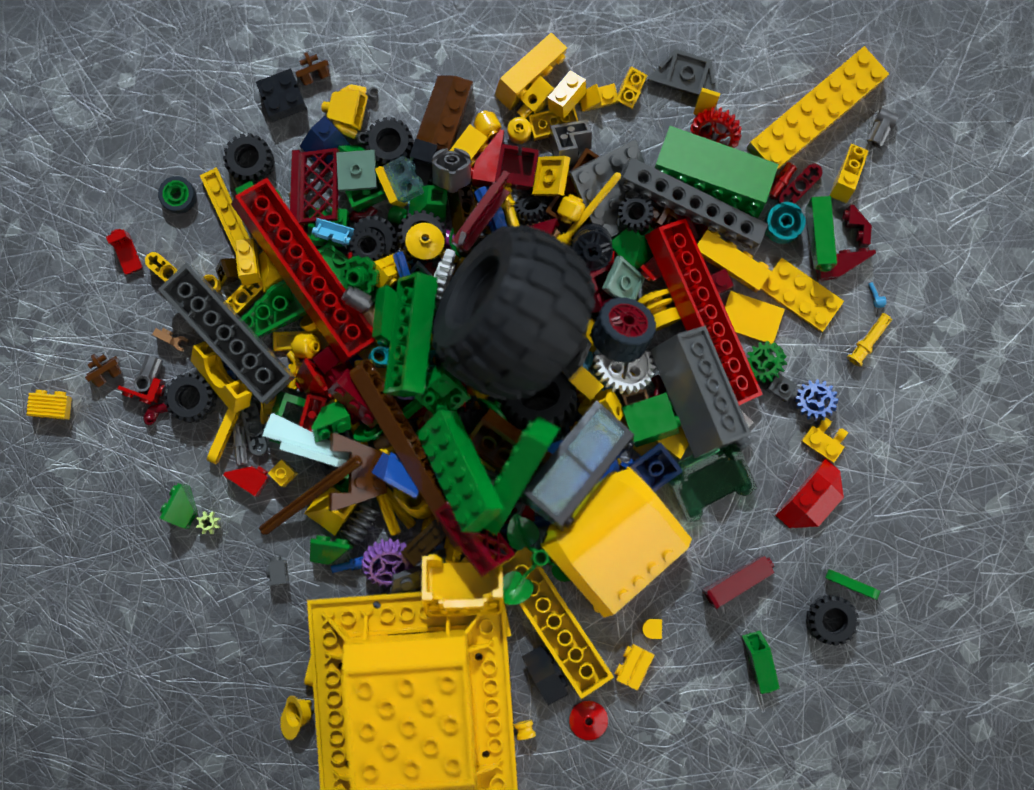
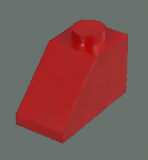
M253 466L227 471L223 474V476L256 497H259L271 478L267 475L268 471L261 466L257 468Z

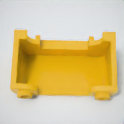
M438 555L422 556V602L424 613L432 617L502 613L504 610L502 564L484 577H481L471 562L443 563L442 558Z

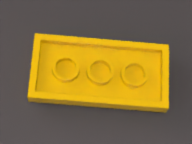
M782 257L760 289L821 333L844 302V300Z

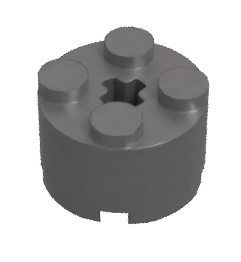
M448 148L437 151L433 155L432 161L433 183L447 189L450 193H455L458 189L467 186L471 182L470 155L458 148H454V151H448Z

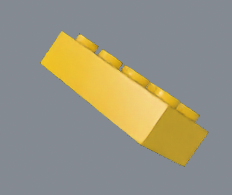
M575 107L564 119L550 110L529 115L528 120L532 127L534 141L550 137V126L578 121Z

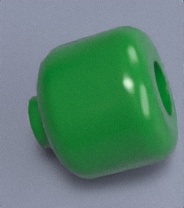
M399 206L391 207L387 216L388 221L396 226L401 225L402 219H406L408 215L407 210Z

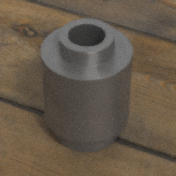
M349 286L342 296L345 304L360 313L363 311L367 312L372 304V301H370L371 296L357 287Z

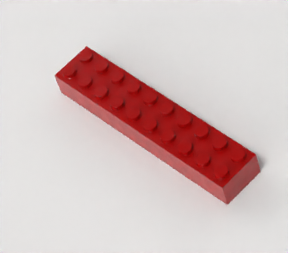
M268 178L237 194L231 203L232 207L341 362L345 363L374 344L377 340L372 337V326L362 313L348 306L342 300L346 289Z
M686 218L658 227L646 234L647 242L686 331L706 326L738 404H744L763 395Z

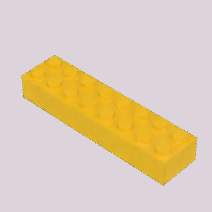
M865 46L862 47L749 143L747 149L752 155L779 164L778 171L888 77L889 73Z
M526 547L516 551V555L502 564L503 577L512 571H517L523 576L532 566L530 557L533 553ZM536 567L526 577V579L533 582V592L526 601L519 605L582 699L614 678V676L543 568Z

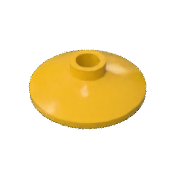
M419 223L411 227L407 232L405 239L406 248L415 258L430 260L437 257L443 250L444 236L436 226L430 223ZM426 236L429 240L423 241L422 237Z

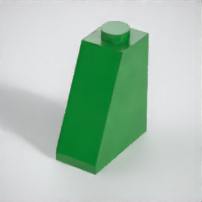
M388 285L377 289L372 337L382 347H389L396 298V291Z
M761 631L742 635L754 680L760 693H771L774 690L780 689L771 648Z

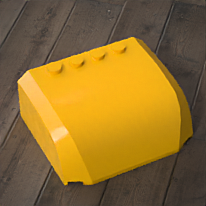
M627 467L626 470L607 474L595 485L575 510L573 515L575 520L569 528L565 527L563 531H560L551 524L547 530L548 535L540 546L603 617L615 615L689 548L692 539L651 488L630 467Z

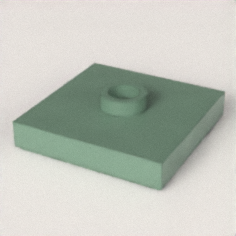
M375 150L336 153L339 192L377 189Z
M616 256L602 289L613 299L627 297L636 300L645 277L622 256Z

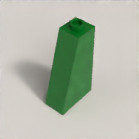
M831 196L811 197L805 208L814 269H820L822 272L831 271L837 264Z

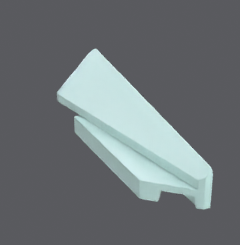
M276 414L270 415L263 436L282 441L281 450L336 467H340L349 460L348 452H331L329 440L326 439L315 443L313 432Z

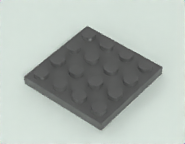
M635 139L568 172L577 195L583 199L586 208L616 172L622 173L626 162L631 157L645 163ZM638 177L639 182L644 184L643 178ZM617 182L588 217L589 223L602 225L608 230L611 237L624 231L625 229L619 221L618 208L621 206L622 200L626 201V197L630 199L632 198L631 195L634 194L635 197H638L640 193L626 190ZM647 199L654 208L659 209L660 206L652 199ZM634 207L629 211L628 215L631 219L638 220L643 216L644 212L641 208Z

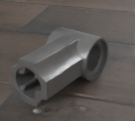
M881 107L866 141L873 147L881 148L889 131L893 129L899 115Z
M150 355L145 356L140 372L133 381V386L137 391L142 394H148L153 378H156L162 360ZM147 380V387L145 389H141V382Z

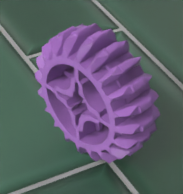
M391 538L386 542L381 539V543L374 541L373 546H368L367 551H364L362 569L366 578L370 579L372 584L377 582L379 587L385 584L387 588L392 584L393 574L414 567L401 553L406 547L405 542L400 544L398 539L395 542H392Z

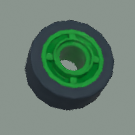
M172 176L161 183L158 190V198L160 203L169 212L183 214L194 206L197 193L194 186L186 178ZM181 191V196L178 199H174V194Z

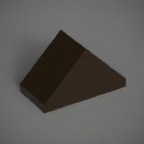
M236 258L221 259L215 270L223 287L238 280L239 277Z

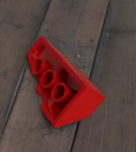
M305 359L296 375L298 380L296 385L300 392L327 398L330 401L335 399L327 392L330 387L326 384L321 371L313 362Z

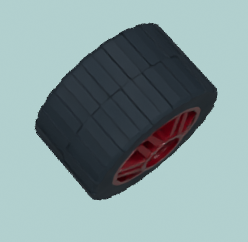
M627 297L610 299L603 305L592 326L591 338L594 346L602 355L615 362H633L642 357L655 335V318L651 311L637 300Z

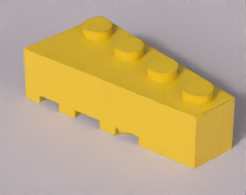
M550 33L500 78L494 96L511 111L540 76L549 75L556 64L559 65L564 61L567 47L555 35Z

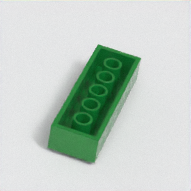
M416 272L398 278L384 385L385 394L403 398L424 394L426 371L429 367L428 354L431 349L430 338L433 330V313L436 309L437 277Z
M440 409L416 434L462 532H480L504 508L457 411Z
M539 416L534 423L530 421L526 430H524L519 438L518 444L510 454L509 460H507L502 468L501 474L493 484L504 510L484 528L496 536L559 428Z

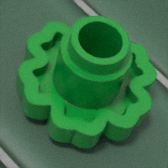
M360 256L347 259L345 262L346 266L340 269V279L345 282L344 288L347 289L351 286L353 288L357 287L366 294L372 292L374 285L379 283L380 272L375 269V262L369 257L361 258Z

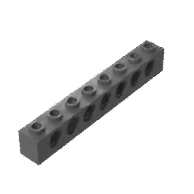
M633 157L626 162L621 178L618 181L626 190L640 193L639 195L643 198L652 199L661 207H668L678 215H685L691 218V221L694 223L703 224L713 232L722 233L727 239L742 243V246L745 248L754 249L760 245L768 226L767 223ZM638 177L643 178L644 184L639 182ZM655 185L661 188V192L656 190ZM672 193L678 196V200L673 198ZM690 202L694 203L695 209L690 206ZM707 210L712 213V217L707 214ZM724 218L728 220L729 225L725 224ZM741 227L745 229L746 234L741 231Z

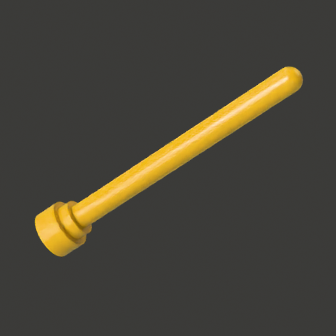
M616 172L591 201L579 221L574 222L566 233L559 234L558 240L568 246L571 245V238L620 180L621 174L619 172Z

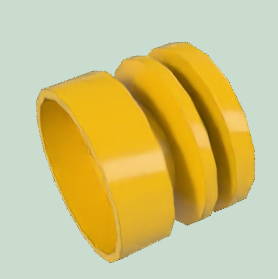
M668 289L653 291L638 300L654 316L656 331L681 320L676 307L669 309L666 307L673 299L667 298L663 300V298L670 294Z

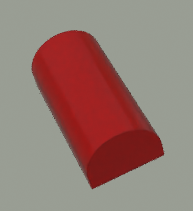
M307 394L299 424L300 427L312 432V426L321 408L325 406L327 398Z

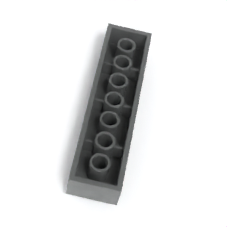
M185 263L158 289L261 403L268 404L296 378L193 265Z

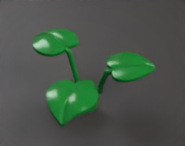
M518 514L513 515L508 524L507 539L515 550H522L526 547L533 553L530 557L532 566L523 576L517 571H512L503 577V601L506 605L520 604L531 596L534 585L526 577L536 567H542L548 563L553 565L552 575L558 581H571L554 560L553 562L550 561L546 551H537L536 548L530 547V545L537 542L539 529L534 522Z

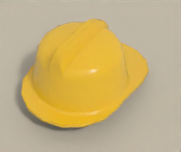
M295 696L287 698L280 719L281 731L286 739L293 740L296 738L300 728L311 720V700L297 699Z

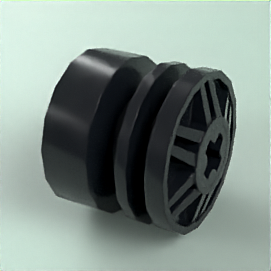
M596 223L585 224L574 234L572 249L587 264L586 268L589 271L599 270L611 261L613 255L612 238L608 230L602 225ZM593 246L596 247V251L593 250L592 252H589V248L592 249Z

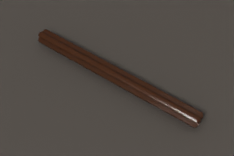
M355 455L260 525L259 530L261 534H269L363 464L361 457Z

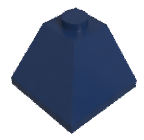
M323 116L311 127L300 147L304 152L338 148V146L350 144L328 118ZM328 155L323 161L328 165L333 160V155ZM310 157L314 162L317 160L315 157ZM322 163L318 165L322 169V171L326 167Z
M661 442L629 465L653 492L683 472L678 462Z

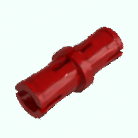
M790 162L786 163L780 174L774 178L775 181L772 184L768 197L776 200L783 188L788 186V181L797 170L795 165Z

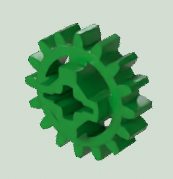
M766 341L765 345L759 342V347L752 346L754 351L747 352L750 356L747 358L757 381L761 380L765 383L766 379H769L772 382L774 376L780 377L779 371H785L782 366L787 365V362L784 360L787 356L783 352L784 350L780 346L778 347L775 342L771 344L769 341Z

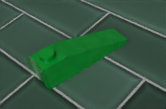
M282 280L272 285L260 300H257L254 306L241 318L261 338L308 315V313L286 282Z

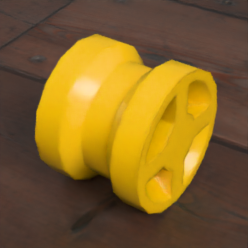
M525 720L514 724V728L518 732L517 740H525L536 736L535 731L532 729L533 720Z

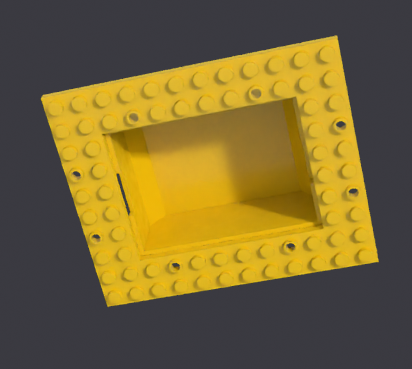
M422 592L307 600L320 790H518L505 603L503 612L499 614L432 617L424 613ZM375 601L380 602L381 606L379 608L374 606ZM427 632V633H418V634H404V635H390V636H388V634ZM477 653H481L483 657L481 659H477L475 655ZM339 663H343L342 669L339 668ZM488 751L489 756L485 757L482 753Z

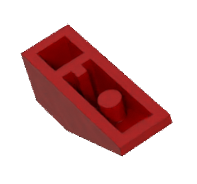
M500 130L475 161L474 168L471 167L472 186L490 187L495 182L501 144H503L504 130Z

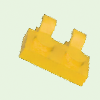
M825 417V420H822L817 428L811 425L801 442L834 463L845 448L840 443L847 436L848 432L841 428L832 439L824 433L832 423L831 420Z

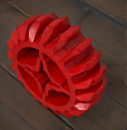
M713 106L710 111L706 108L703 113L699 112L697 117L693 119V124L690 127L691 133L732 148L738 146L742 136V128L739 126V120H735V114L729 115V109L723 112L722 107L718 111ZM711 123V125H708V126H706V127H704V128H701V127L704 126L705 124Z

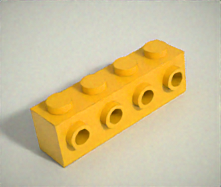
M707 230L697 244L703 259L720 270L726 268L730 277L757 293L772 272L768 269L769 266L761 261L758 263L752 259L753 256L746 251L741 252L733 242L724 241L720 238L721 235L719 233Z

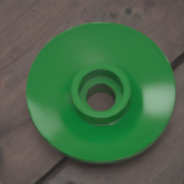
M483 398L477 399V402L485 411L492 409L507 420L502 411L504 406L497 400L491 402Z
M362 423L355 430L353 438L357 442L376 440L381 436L383 430L379 424L371 429Z

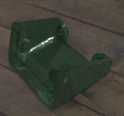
M735 443L696 458L692 455L678 462L683 472L667 483L688 523L700 520L703 515L702 508L733 492L747 496L752 491L758 489L742 450Z

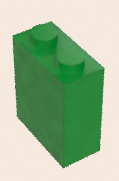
M667 392L622 407L629 430L634 434L633 442H635V447L680 433L678 427H681V422L678 416H674V407L670 398H668Z

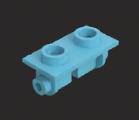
M317 218L312 235H315V238L331 239L333 242L345 246L350 245L354 229Z

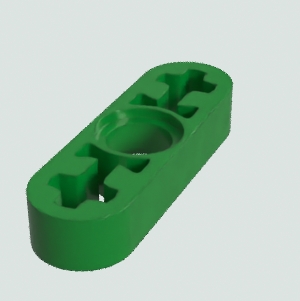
M828 569L825 576L827 580L875 600H878L881 592L878 589Z

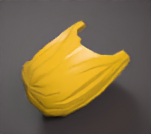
M394 488L393 494L395 499L408 514L418 519H425L433 515L419 490L417 497L414 498L404 491Z

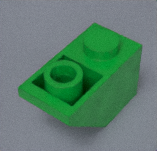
M339 401L321 408L312 426L315 443L328 439L332 433L339 434L352 428L350 416Z

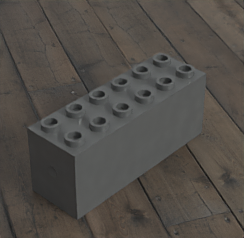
M706 326L679 333L650 350L695 458L726 447L751 435Z

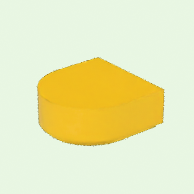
M662 619L646 620L642 625L644 635L651 639H662Z

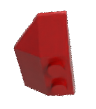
M824 458L775 516L788 528L819 527L844 498L840 470Z

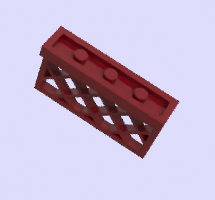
M338 148L309 152L292 150L290 211L301 227H304V224L316 223L317 218L326 221L338 220L336 155L339 152ZM328 155H333V160L327 165L323 160ZM315 157L317 160L309 167L307 165V158ZM322 163L326 167L318 175L314 170ZM330 170L333 172V177L326 182L323 177ZM313 173L317 177L309 185L306 182V178ZM321 180L326 185L317 192L314 187ZM328 188H331L333 194L326 200L322 195ZM312 190L316 195L308 202L306 195ZM321 198L325 203L317 210L313 205ZM328 206H331L332 215L324 216L322 212ZM310 208L316 211L311 218H305V213Z
M504 170L499 179L493 182L452 239L451 243L465 253L469 252L509 196L510 192L505 189L509 176L507 171Z
M448 501L434 512L481 577H484L490 571L516 555L500 532L497 536L491 533L494 539L488 537V532L490 531L485 528L482 529L483 534L478 532H462ZM488 543L494 545V550L488 548ZM500 548H502L507 555L500 553Z

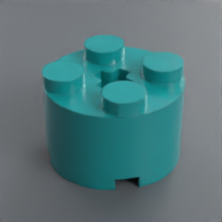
M782 202L775 205L764 219V222L768 224L765 235L773 242L779 244H787L794 241L802 233L806 224L801 208L792 202Z

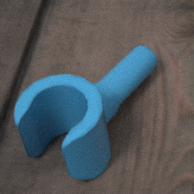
M873 282L869 283L868 285L874 297V307H885L887 304L886 297H879Z

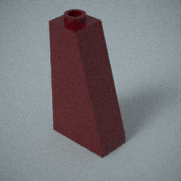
M761 555L702 589L711 607L717 609L774 574L775 572L772 568L775 566L769 557L766 558Z

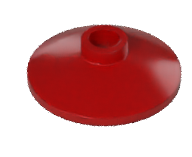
M582 701L572 709L569 716V724L577 737L584 740H594L605 732L608 725V716L605 709L595 701ZM587 718H591L593 722L592 724L587 725L585 723V720Z

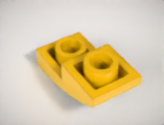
M631 66L623 80L616 101L633 109L648 75Z

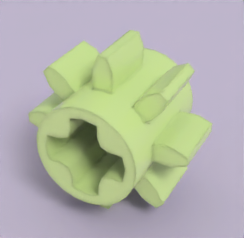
M203 511V517L196 518L199 520V525L196 528H202V534H206L207 530H209L210 534H214L213 529L220 528L217 525V521L221 518H215V512L212 511L208 516L207 512ZM209 519H210V522L212 523V525H211V526H207V523H205V520H209Z

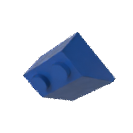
M383 452L371 473L416 498L418 488L403 463L399 462L400 458L392 452L390 455Z

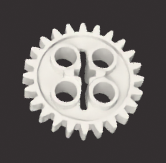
M446 249L443 259L439 262L434 277L438 278V291L435 297L436 311L453 277L455 269L453 262L456 253L454 250Z
M598 349L594 352L596 356L593 358V361L596 364L593 368L599 369L595 375L602 376L600 382L606 381V388L610 385L613 386V392L618 388L620 394L625 390L628 394L632 391L637 393L640 389L643 390L654 376L652 371L656 366L651 365L654 362L653 358H649L651 352L645 351L641 358L628 363L615 362L608 359Z

